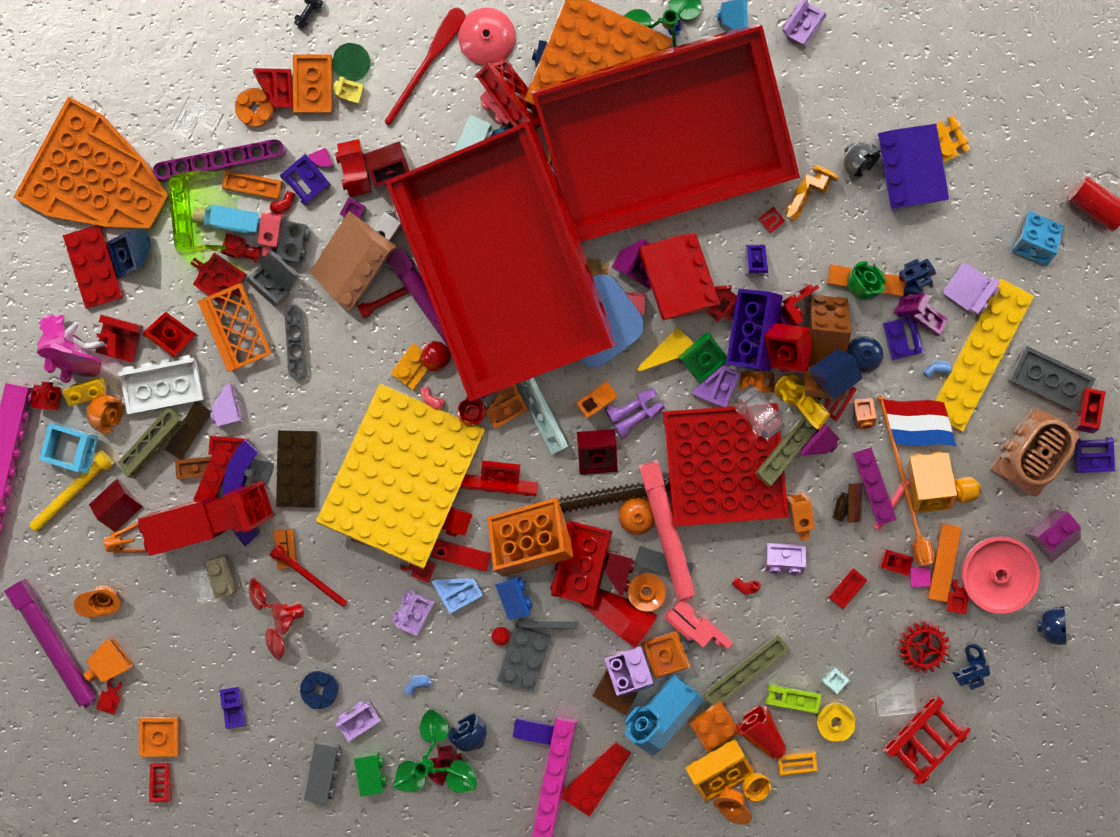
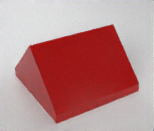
M166 311L143 332L145 337L174 358H179L196 336L193 331Z

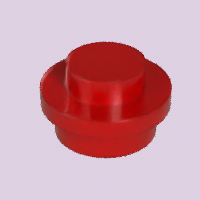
M505 627L495 628L491 635L492 641L498 646L506 645L510 639L509 630Z

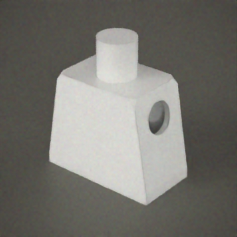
M391 210L383 213L374 230L381 235L383 231L385 238L393 242L403 227L399 216Z

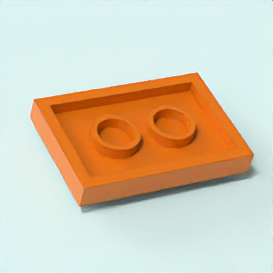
M293 54V113H333L331 54Z

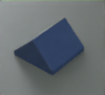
M839 349L807 371L831 401L862 380L855 357Z

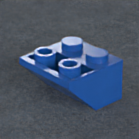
M514 575L495 583L509 620L530 615L533 605L530 597H525L524 591L526 587L522 578Z

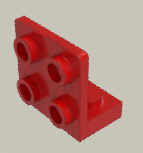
M810 284L799 291V296L796 297L794 294L782 301L784 305L781 306V309L790 325L795 326L804 321L801 309L798 306L795 307L794 303L819 289L818 285L813 287Z
M100 314L99 322L103 323L100 334H102V330H114V334H121L120 357L113 358L133 362L143 326ZM99 338L98 341L108 342V338ZM105 346L96 348V353L108 356V353L105 352Z

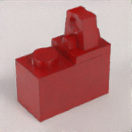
M1086 388L1081 392L1074 430L1094 434L1100 429L1106 391Z

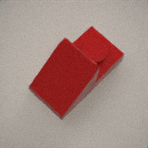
M885 548L879 567L908 576L914 557Z

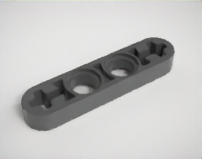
M292 304L286 307L284 313L288 372L292 378L302 379L307 372L303 311L299 306ZM292 308L299 312V315H295V321H300L299 325H289V321L293 322V317L289 315ZM293 327H297L300 330V335L297 338L290 336V330ZM294 346L301 348V355L299 357H294L291 354V349ZM302 359V363L298 362V367L302 369V372L297 376L296 373L292 372L293 369H296V363H291V360Z

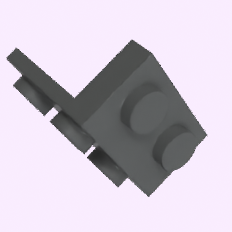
M270 250L266 254L261 266L246 281L275 307L290 293L298 279V274L278 254Z

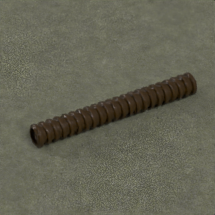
M666 476L663 479L666 492L670 493L669 476ZM637 482V484H625L623 487L622 485H619L617 488L613 486L612 489L608 487L607 490L602 488L601 491L596 489V492L591 490L590 493L572 494L570 497L569 495H566L564 498L560 496L559 503L563 513H566L568 510L569 512H572L573 509L578 511V508L583 510L584 507L589 509V506L594 508L595 505L619 503L621 500L625 502L626 499L629 501L632 498H643L642 496L647 498L644 484Z

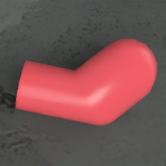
M429 387L420 389L423 401L435 410H440L445 406L444 399L433 397Z

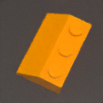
M736 740L725 743L721 748L708 753L707 756L685 767L706 803L719 796L726 786L733 788L742 783L748 775L754 773Z

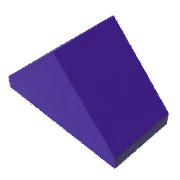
M746 245V275H766L768 273V263L765 245Z

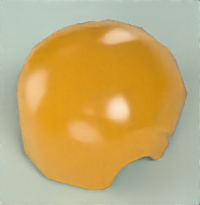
M761 773L748 775L742 784L745 797L753 802L763 800L772 790L771 781Z

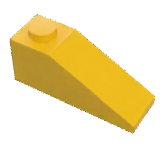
M677 327L637 370L640 372L677 359L693 342Z

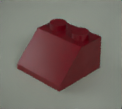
M615 429L577 432L580 475L618 472Z

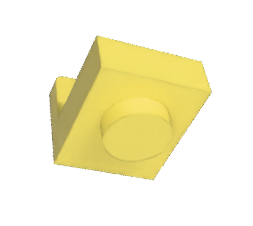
M340 76L339 81L336 80L333 92H335V96L339 99L359 104L364 85L346 80Z

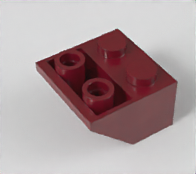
M400 141L364 154L366 165L376 190L386 188L385 181L410 171Z
M608 550L604 570L617 593L623 596L624 592H628L630 581L627 578L629 573H633L635 562L632 560L631 555Z

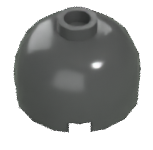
M867 141L851 143L844 151L846 154L843 158V165L846 172L854 180H857L864 176L861 173L866 169L869 171L877 163L881 156L879 154L881 150Z

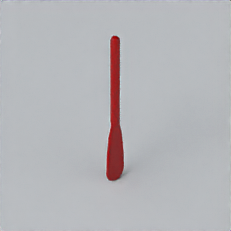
M457 7L448 11L430 44L425 59L386 117V125L392 124L432 60L442 52L465 20V13L462 9Z

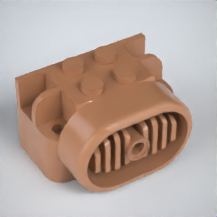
M1033 407L1023 423L1018 424L1014 429L1012 439H1008L1002 447L1004 449L990 470L1026 495L1036 497L1048 483L1052 482L1059 475L1074 452L1075 443L1080 433L1048 412L1040 411Z

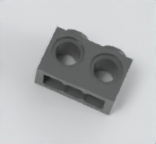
M283 220L276 252L282 260L301 264V260H305L306 249L304 245L310 236L308 226ZM294 228L300 229V235L297 238H292L291 231ZM290 247H295L297 250L296 255L293 257H289L287 254Z

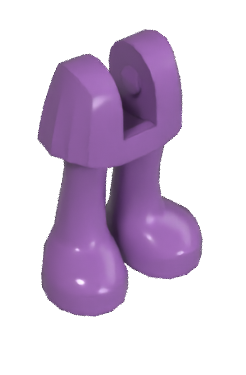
M655 389L637 393L636 399L622 407L608 406L604 408L612 423L619 421L622 417L639 407L642 408L640 412L614 425L622 440L628 436L629 430L634 425L648 417L651 420L654 419L665 408L662 401L653 404L650 408L647 407L645 402L658 395Z

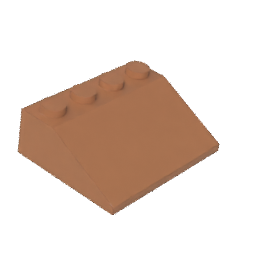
M349 211L310 273L336 302L351 311L359 304L396 245Z

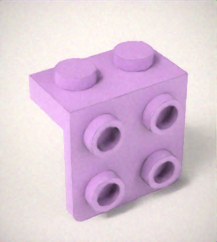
M963 263L944 288L943 294L974 315L979 312L982 313L988 305L986 301L990 296L993 297L999 290L997 286L1000 281L995 278L989 279L969 264Z

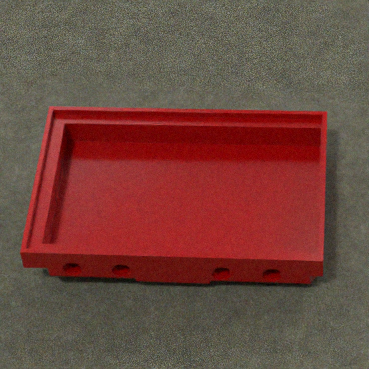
M755 24L742 29L737 28L684 45L668 48L531 91L558 186L580 243L800 178L763 25Z
M531 122L515 126L385 181L469 402L616 346L610 330L611 324L589 269L584 250L568 208L565 206L538 132H535Z

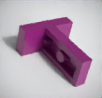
M926 293L901 297L894 311V314L898 317L910 316L935 336L941 335L948 320L928 304L931 297Z

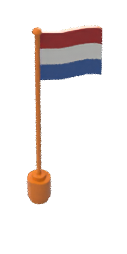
M879 396L877 400H880L917 538L914 539L915 543L911 544L915 560L919 563V566L934 563L933 548L930 539L926 540L925 537H921L896 444L912 446L943 444L957 447L945 403L934 400L903 402L885 400L884 396Z

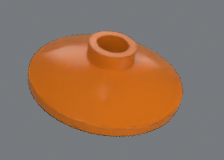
M643 573L637 575L630 582L628 598L636 609L646 612L653 611L664 602L666 588L658 576L651 573ZM645 588L650 589L648 595L643 594Z

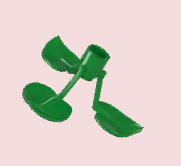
M670 0L669 9L663 13L662 18H658L652 25H650V15L642 9L631 10L624 16L649 28H654L659 23H662L665 29H671L673 47H677L675 27L678 16L683 20L695 19L701 11V0Z
M429 709L421 720L420 735L424 741H432V744L421 761L416 763L412 760H406L398 766L392 787L401 791H417L425 785L426 775L447 771L449 773L446 775V783L452 791L464 793L475 790L477 786L476 775L467 762L455 760L451 764V769H435L433 761L428 759L436 741L441 742L449 735V724L446 719L434 709Z

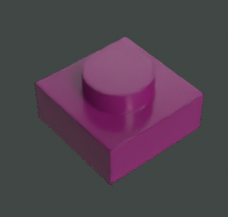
M348 197L340 215L345 217L350 211L360 219L366 206Z

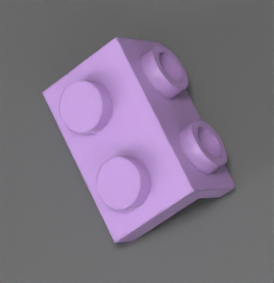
M802 0L796 5L790 19L785 21L783 32L788 39L806 47L827 15L824 11L810 5L807 0Z
M361 701L353 706L354 710L348 714L346 711L337 717L338 721L335 723V726L340 728L348 742L381 721L369 701L366 703Z

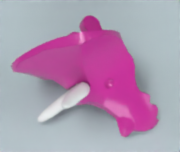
M50 314L42 317L39 321L41 325L39 329L43 331V334L37 343L36 353L45 358V371L53 373L56 367L61 369L60 380L64 383H69L72 375L96 377L101 373V362L98 357L91 356L83 350L103 347L106 342H81L79 337L72 334L77 329L78 323H73L65 330L63 326L65 317L63 314L59 316Z

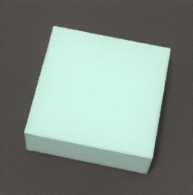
M835 667L822 680L836 694L850 681Z

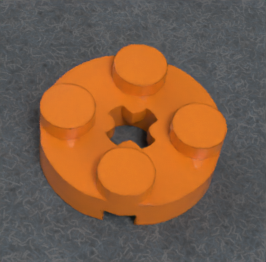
M259 88L244 90L238 94L235 102L237 117L250 127L264 126L274 114V108L270 105L263 90ZM252 103L260 105V108L257 109L256 113H253V110H250V106H252Z

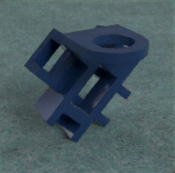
M915 259L904 264V270L899 272V279L905 281L904 296L922 294L923 287L927 285L931 289L934 288L930 276L935 275L936 271L929 259L921 262Z
M971 643L965 648L969 666L963 669L960 667L958 668L959 670L952 673L960 686L967 684L973 690L985 685L983 678L990 675L989 666L986 665L982 648L977 644ZM970 648L976 649L979 656L972 655Z

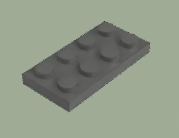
M1024 346L1008 381L1077 413L1081 392L1086 388H1092L1095 378L1035 349Z

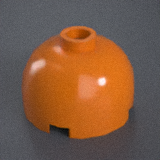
M106 394L98 396L89 402L86 408V415L91 427L103 434L111 433L113 431L111 428L114 424L118 426L123 416L124 405L120 403L122 400Z
M637 497V499L632 498L629 501L626 500L620 506L618 520L621 527L627 533L643 535L653 528L655 521L647 499Z

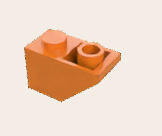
M606 381L577 401L576 404L584 416L589 418L618 396L608 381Z

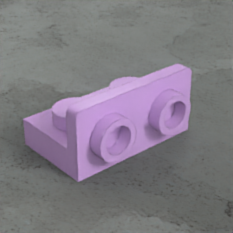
M767 543L766 572L771 574L789 573L794 576L803 574L806 567L805 545Z
M409 589L403 595L399 609L393 614L392 623L397 628L417 636L434 601Z

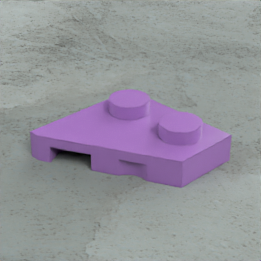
M722 365L695 388L691 394L721 407H726L740 372Z

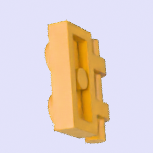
M954 115L947 118L950 123L947 127H945L943 121L936 123L943 163L959 155L956 150L959 146L963 153L970 150L969 140L967 136L964 137L960 128L961 124L959 121L957 122ZM951 131L954 132L958 140L954 143L952 142L951 137L949 135V132Z

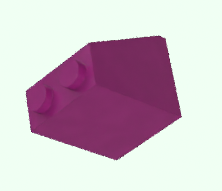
M1055 509L1031 529L1027 535L1050 563H1053L1081 539V526L1069 512Z

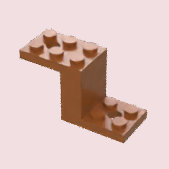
M810 294L809 329L813 345L807 371L837 349L847 353L851 337L848 298ZM807 371L803 373L805 396L829 398ZM845 392L836 399L844 400Z

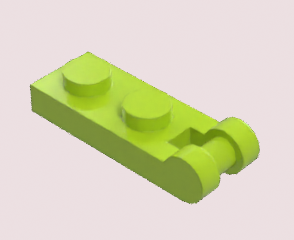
M768 684L767 690H769V693L765 699L766 704L818 714L822 696L820 693ZM776 692L782 693L781 700L775 699Z

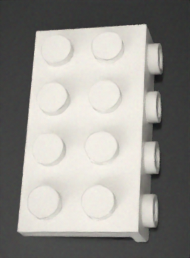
M190 355L181 356L179 361L174 362L171 359L160 360L158 365H153L152 362L144 363L138 369H134L133 366L124 367L122 372L117 373L121 379L127 414L204 400L197 359L190 358Z

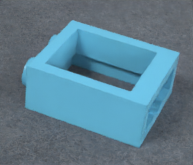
M210 205L206 207L203 226L250 234L259 229L261 218H258L259 213Z
M49 423L45 432L44 444L40 450L39 460L72 471L88 473L98 436L61 424ZM60 432L80 437L73 464L54 458Z

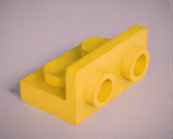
M104 377L93 378L87 382L73 384L63 389L62 394L68 406H73L93 400L98 396L106 395L107 382Z

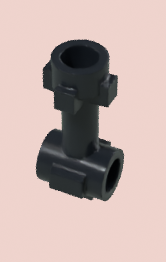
M304 0L307 6L300 16L296 14L293 23L301 29H304L305 26L307 27L309 24L307 21L308 17L314 9L318 11L324 1Z

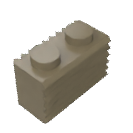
M226 555L210 559L204 563L207 569L206 572H208L209 583H211L212 591H214V598L217 599L236 592Z

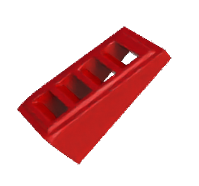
M150 763L149 802H171L170 763ZM155 769H165V773H155ZM156 777H164V780L156 781ZM156 785H164V788L156 789ZM164 792V796H156V793Z

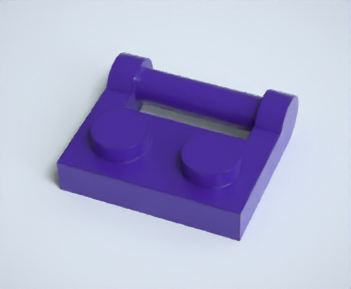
M306 154L280 175V178L286 181L299 196L300 202L304 206L331 185ZM294 172L299 175L311 190L309 194H306L291 176Z
M906 317L882 323L891 360L925 352V348L921 344L917 323L914 319ZM909 323L915 347L912 350L909 349L903 325Z
M1113 437L1095 440H1081L1078 438L1074 449L1075 473L1114 472L1115 454ZM1106 447V452L1082 453V448Z

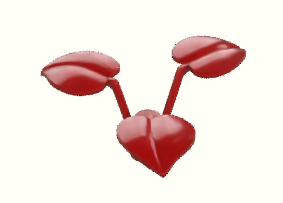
M251 577L249 597L252 605L257 610H261L263 607L272 608V616L276 628L274 631L272 628L267 629L265 640L272 656L280 661L284 654V644L279 634H286L293 620L304 617L303 607L300 603L290 606L287 604L281 605L278 602L274 604L265 603L266 595L263 588L254 577Z

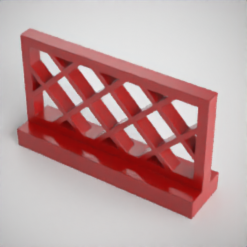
M506 58L495 63H487L475 74L514 127L525 122H531L534 129L541 126L536 106L523 101L528 87Z

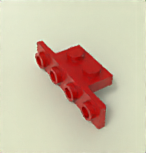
M482 460L481 476L465 474L460 488L537 496L538 482L519 480L521 464Z

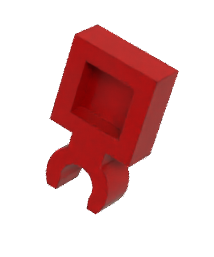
M427 561L424 569L409 563L408 567L401 565L400 569L403 571L412 570V577L429 583L436 564Z
M955 579L952 581L954 592H949L946 611L965 615L967 613L969 597L964 594L963 584L959 588L957 585L958 580Z
M111 678L107 682L108 691L102 690L96 709L115 715L122 697L117 694V691L123 687V682L120 681L117 687H113V678Z

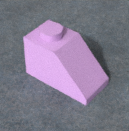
M231 383L225 384L212 407L213 412L210 415L213 424L216 423V426L242 421L234 387Z

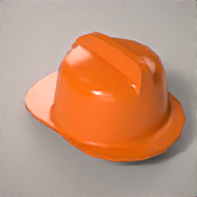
M104 585L96 587L93 591L81 593L74 600L75 611L84 617L114 614L121 606L117 591Z
M726 786L719 797L713 801V805L722 815L733 823L747 824L752 820L750 811L745 807L743 794L732 789L730 786Z

